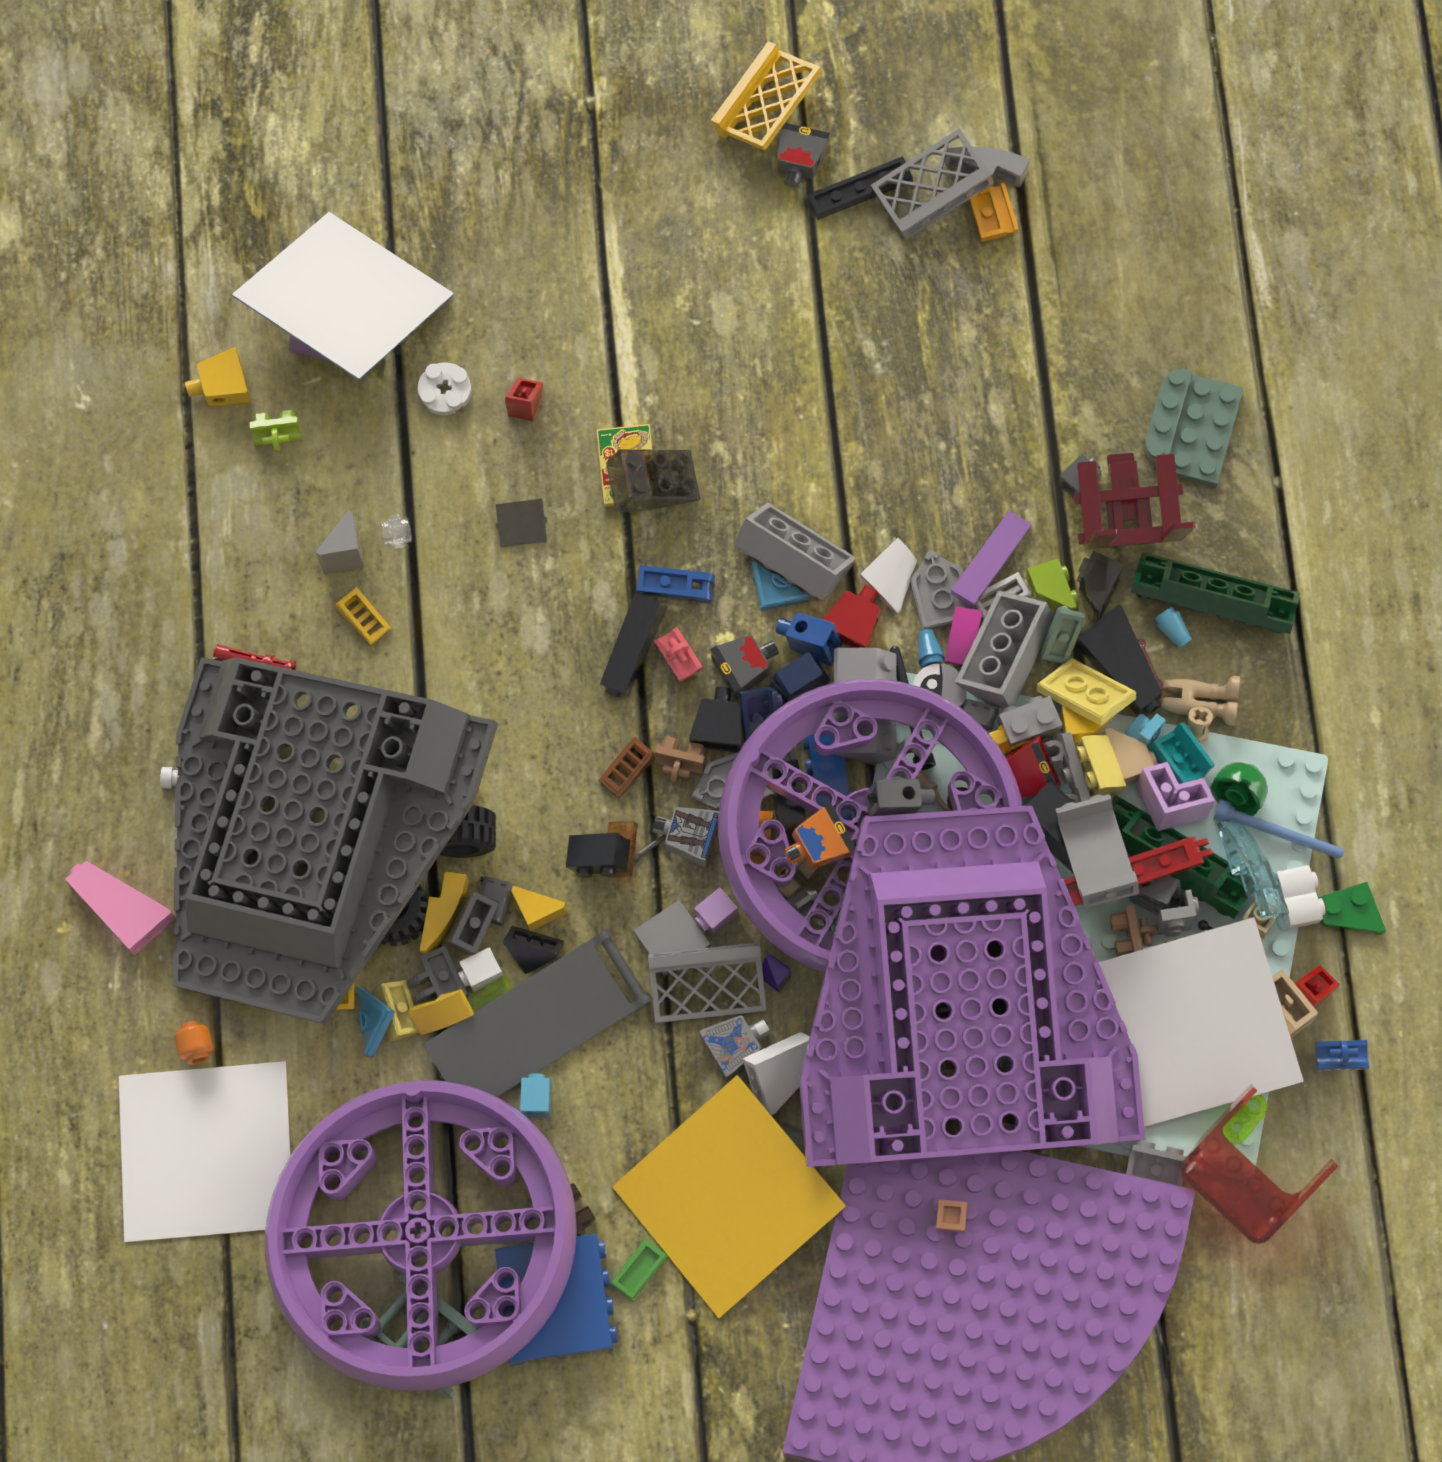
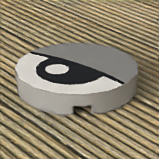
M943 663L931 664L923 668L915 676L913 685L934 692L960 708L964 703L967 693L966 690L955 683L959 671Z

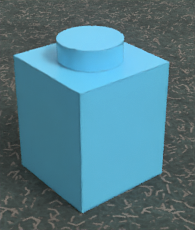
M538 1073L529 1074L528 1078H521L520 1112L526 1117H551L552 1083L550 1078H545L544 1074Z

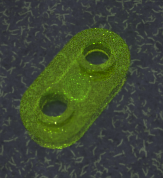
M1261 1094L1239 1100L1221 1126V1134L1228 1143H1243L1263 1119L1268 1105L1266 1099ZM1248 1103H1257L1258 1109L1255 1111L1251 1110L1248 1107ZM1239 1124L1242 1129L1241 1132H1234L1231 1129V1125Z

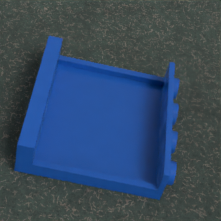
M597 1233L576 1236L575 1255L565 1290L554 1312L543 1328L522 1350L509 1359L511 1366L523 1365L522 1362L593 1351L607 1349L609 1352L613 1351V1343H618L616 1326H610L609 1315L614 1314L612 1297L606 1298L605 1287L610 1286L608 1269H602L601 1258H606L604 1241H599ZM534 1243L495 1248L497 1270L502 1267H510L522 1281L531 1261ZM505 1278L501 1283V1288H510L514 1283V1278ZM505 1307L502 1311L503 1317L513 1315L515 1307Z

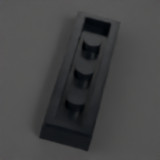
M903 156L807 194V199L817 220L877 197L871 185L906 163ZM910 170L905 172L903 181L913 182ZM888 183L881 187L880 191L882 194L897 188V184Z

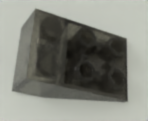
M619 449L606 462L616 512H641L699 501L701 499L691 450Z

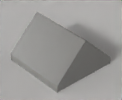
M349 510L316 551L321 568L325 573L364 567L359 530L353 513Z

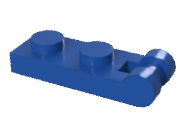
M640 565L636 591L641 595L711 603L713 593L710 591L711 585H714L715 575L707 572ZM693 582L701 584L700 590L692 589Z

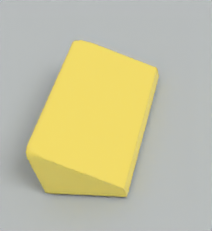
M407 981L383 983L374 991L375 996L395 1011L386 1030L389 1042L420 1033L409 1013L414 1004Z

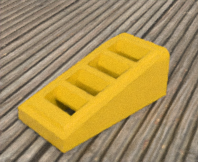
M357 587L335 604V608L370 646L391 629ZM357 600L359 604L349 611L347 607ZM364 608L366 612L356 619L353 615ZM371 615L374 619L362 627L360 623ZM378 623L381 627L370 636L367 631Z

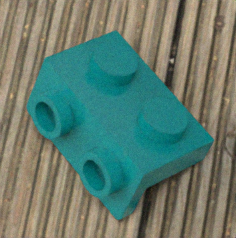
M1184 722L1178 724L1172 732L1153 740L1148 746L1160 763H1169L1178 784L1204 778L1215 766L1210 756L1205 752Z

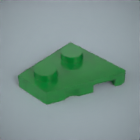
M1368 882L1318 897V899L1322 898L1325 905V915H1322L1323 919L1321 920L1323 927L1336 929L1342 927L1350 931L1359 932V930L1376 932L1378 935L1385 934L1386 929Z

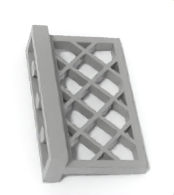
M959 128L873 183L871 187L904 239L907 240L993 185L994 181L990 172ZM959 138L963 143L961 154L947 152L949 144ZM966 150L969 152L970 156L965 155ZM931 155L942 156L939 169L925 166L927 158ZM946 157L960 159L957 172L943 170ZM964 160L975 162L979 168L971 174L961 173ZM909 169L920 170L917 183L903 181L905 172ZM924 171L937 173L935 186L921 184ZM942 174L954 176V185L948 189L939 187ZM888 183L897 184L894 197L883 195L880 188ZM901 186L915 188L912 200L899 198ZM919 189L933 191L931 200L926 203L918 202ZM888 201L893 202L892 208H891L890 204L888 203ZM897 203L911 205L909 214L899 220L895 214Z
M759 942L648 954L655 1023L767 1011ZM756 962L757 973L750 981L737 972L743 963ZM729 964H738L735 969L729 966ZM720 965L725 966L731 971V974L722 984L709 975L716 966ZM702 967H710L707 972L702 969ZM696 968L704 975L695 987L681 978L688 969ZM674 970H682L679 975L674 972ZM668 971L676 979L665 990L657 984L656 972ZM734 975L747 984L738 996H735L725 988ZM706 978L719 987L710 1000L697 990ZM757 978H758V987H759V989H758L756 986L753 985L754 981H755ZM678 981L691 990L682 1003L669 993ZM749 987L759 994L760 1005L748 1006L740 1000ZM658 989L664 993L660 999H658ZM722 990L734 999L732 1004L726 1009H720L713 1003ZM694 993L706 1002L705 1006L698 1012H692L685 1006ZM666 996L679 1005L673 1014L660 1016L659 1004ZM737 1002L743 1006L733 1008ZM709 1005L715 1009L705 1011ZM681 1009H684L687 1012L678 1014V1012Z

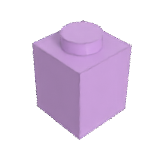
M720 887L694 908L695 915L697 916L694 919L704 932L709 930L712 935L716 934L739 915L738 907Z

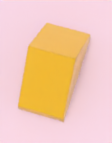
M516 886L512 887L513 898L530 931L566 915L567 906L565 902Z

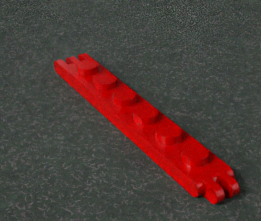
M1195 836L1129 857L1132 871L1135 872L1138 880V886L1204 864L1203 858L1213 855L1211 848L1203 851L1199 849L1209 844L1208 839L1204 838L1196 841ZM1075 876L1064 879L1074 906L1083 905Z

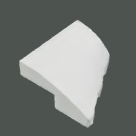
M897 538L860 574V578L867 585L877 590L878 595H880L879 599L898 615L901 612L917 560L907 546Z

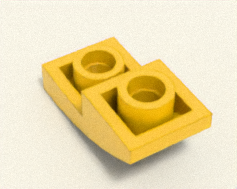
M462 989L442 994L435 1001L416 1005L409 1010L421 1035L443 1029L474 1014Z

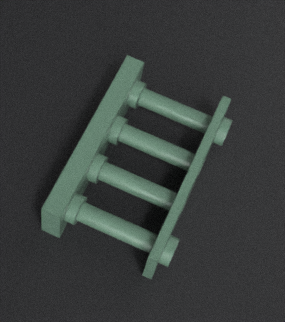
M402 1273L398 1278L404 1284L400 1288L402 1292L380 1317L381 1329L378 1335L370 1338V1340L378 1343L381 1340L388 1346L407 1348V1330L396 1344L383 1334L385 1329L407 1304L406 1274ZM424 1284L420 1285L416 1289L415 1294L417 1296L424 1295L428 1287ZM437 1295L438 1313L447 1319L445 1322L446 1327L438 1336L439 1345L447 1344L455 1333L458 1335L460 1331L469 1335L478 1330L472 1326L468 1319ZM424 1312L418 1315L416 1323L424 1324L427 1322L429 1313ZM367 1320L361 1323L365 1328L370 1326ZM449 1387L433 1390L442 1398L446 1394L451 1398L456 1395Z

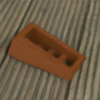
M634 737L598 781L617 798H620L655 760V754ZM635 750L644 757L642 760L633 754ZM629 759L636 765V768L633 769L625 761ZM619 767L629 774L628 778L618 771ZM612 775L623 783L620 787L610 779Z

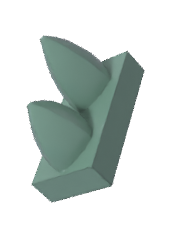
M1060 606L1056 609V614L1039 653L1042 659L1064 664L1069 660L1086 619L1083 612L1070 610L1067 606Z

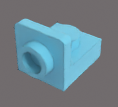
M1157 713L1151 720L1145 715L1140 714L1126 730L1125 735L1145 743L1148 749L1151 742L1163 731L1165 719Z

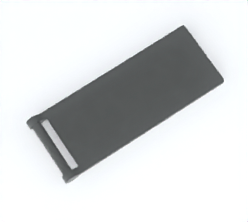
M606 929L478 1009L471 1017L456 1023L424 1043V1048L445 1081L468 1085L499 1097L521 1083V1078H528L529 1074L537 1073L653 999L649 992L645 993L611 939L612 933L609 929ZM597 945H603L635 996L636 1000L629 1004L594 947Z

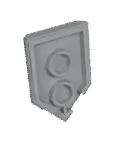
M929 549L921 565L910 579L922 630H936L952 626L956 606L973 609L950 594L952 588L964 573L963 568L940 557L938 553Z
M739 752L707 763L691 798L719 810L726 778ZM766 787L762 801L774 797L773 790Z

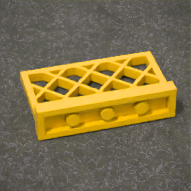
M768 41L711 119L717 134L723 138H727L729 135L765 151L821 74V68L778 50L776 44ZM782 61L790 63L791 68L779 72L776 71ZM805 70L811 72L807 78L797 81L796 73ZM790 75L793 76L794 82L780 86L778 79ZM775 80L776 88L762 91L766 83ZM796 89V94L792 98L783 100L782 93ZM778 95L780 102L765 105V98ZM761 100V108L748 112V108L753 102ZM778 109L782 110L779 117L769 120L767 113ZM764 114L765 122L751 126L750 118ZM747 121L748 127L740 130L734 129L738 122ZM767 129V134L762 141L754 138V132Z

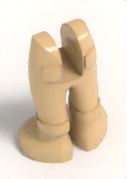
M1231 676L1224 686L1188 679L1163 681L1162 690L1166 693L1182 695V699L1173 697L1162 698L1160 708L1169 712L1188 715L1193 707H1205L1211 711L1213 719L1217 716L1223 719L1225 724L1235 726L1240 676ZM1194 698H1205L1210 700L1218 699L1226 701L1227 703L1217 704V702L1198 701Z

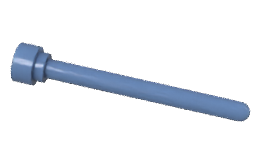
M1220 799L1213 820L1224 823V821L1230 823L1232 820L1335 858H1341L1344 855L1343 849L1338 846L1237 811L1234 806L1230 805L1231 802Z

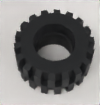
M472 805L440 855L454 858H469L482 856L494 851L496 848L495 812L481 806Z
M420 884L408 901V911L402 918L395 920L380 944L385 945L386 942H389L390 946H397V942H402V945L408 944L407 939L412 937L415 940L419 937L417 934L419 930L423 932L428 901Z

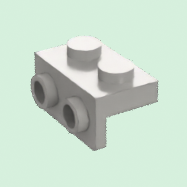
M1042 696L1034 697L1027 701L1026 705L1020 707L1016 705L1009 706L1003 709L998 716V725L1002 726L1010 747L1062 729L1063 726L1051 696L1042 698Z
M1185 890L1180 907L1160 910L1155 924L1158 929L1157 935L1165 934V937H1175L1181 935L1182 931L1191 930L1194 921L1197 920L1196 914H1199L1197 897H1192L1191 890Z
M1139 1140L1138 1145L1132 1144L1126 1175L1182 1187L1189 1157L1183 1156L1184 1150L1167 1146L1166 1152L1155 1149V1143Z

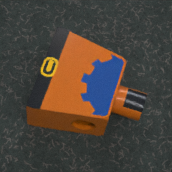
M830 802L794 829L792 837L796 843L784 849V854L791 865L804 858L808 866L814 869L853 856L856 847Z

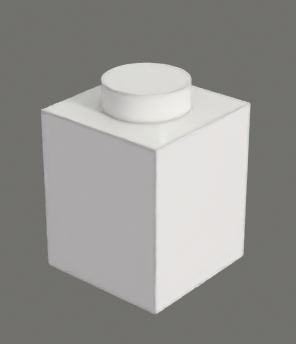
M490 947L459 962L462 971L458 972L464 986L470 985L473 992H477L504 978Z

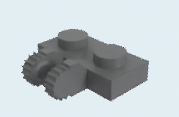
M445 945L420 956L426 971L413 976L407 981L408 986L413 988L427 982L429 979L431 980L432 987L414 996L416 1003L429 1000L436 994L439 997L442 994L461 989L466 998L469 997Z

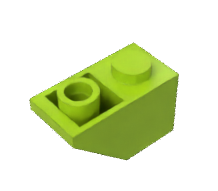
M1058 558L1027 568L1026 578L1035 600L1047 602L1049 608L1055 611L1060 606H1067L1070 610L1076 611L1079 605L1078 596L1075 590H1070L1068 570L1066 566L1061 567Z

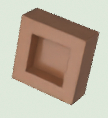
M938 1199L936 1230L965 1233L967 1202Z

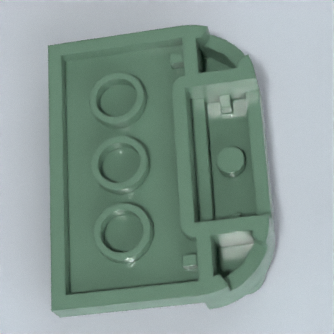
M1174 369L1160 386L1146 435L1144 453L1150 463L1155 466V470V457L1157 455L1174 454L1178 478L1217 487L1244 388L1192 375L1193 370Z

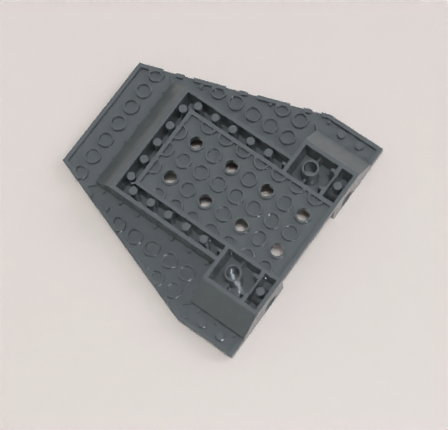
M201 657L176 733V744L178 745L176 767L178 768L179 778L175 788V827L177 828L175 851H177V868H174V911L176 912L174 935L176 936V952H173V986L325 1025L474 804L498 723L495 720L469 715L431 699L240 658L217 661ZM302 695H308L307 704L303 707H298V699ZM357 705V714L352 718H347L348 708ZM286 747H291L292 753L290 757L281 759L282 750ZM341 758L340 767L332 771L330 769L332 760ZM270 799H274L275 807L271 811L265 812V803ZM324 810V819L320 823H314L315 813ZM252 852H258L257 862L249 865L247 862L248 856ZM303 863H307V873L298 877V867Z

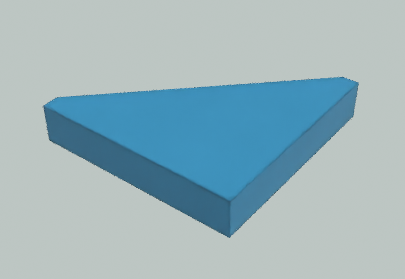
M756 561L751 562L761 611L810 602L809 594H805L792 586L790 582L774 572L771 573L757 564Z
M356 986L355 992L359 995L361 1011H358L361 1033H364L366 1041L364 1054L374 1057L395 1011L366 988Z

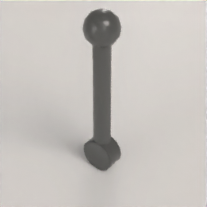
M662 835L639 852H632L630 855L631 861L638 862L642 855L666 840L667 836Z

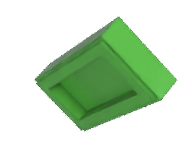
M645 1238L610 1282V1285L633 1302L666 1261L668 1255Z

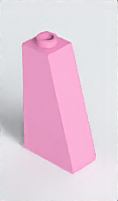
M87 861L82 865H75L69 871V876L65 878L71 888L134 956L176 920L172 912L165 906Z

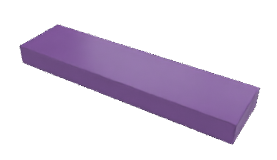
M1008 511L954 585L950 594L974 608L1029 532L1032 524Z

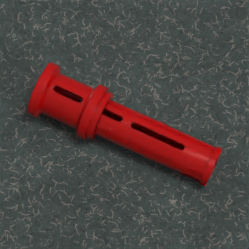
M217 644L213 652V660L217 661L240 658L292 670L297 668L295 660L288 662L277 659L272 654L262 656Z

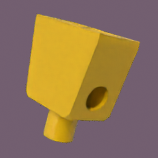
M236 347L199 362L197 369L200 378L185 382L189 397L204 393L208 406L211 407L251 402Z

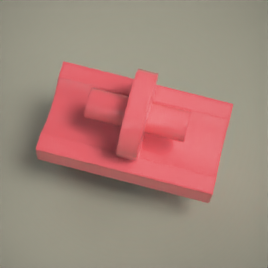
M678 628L654 640V644L679 683L703 669V666Z

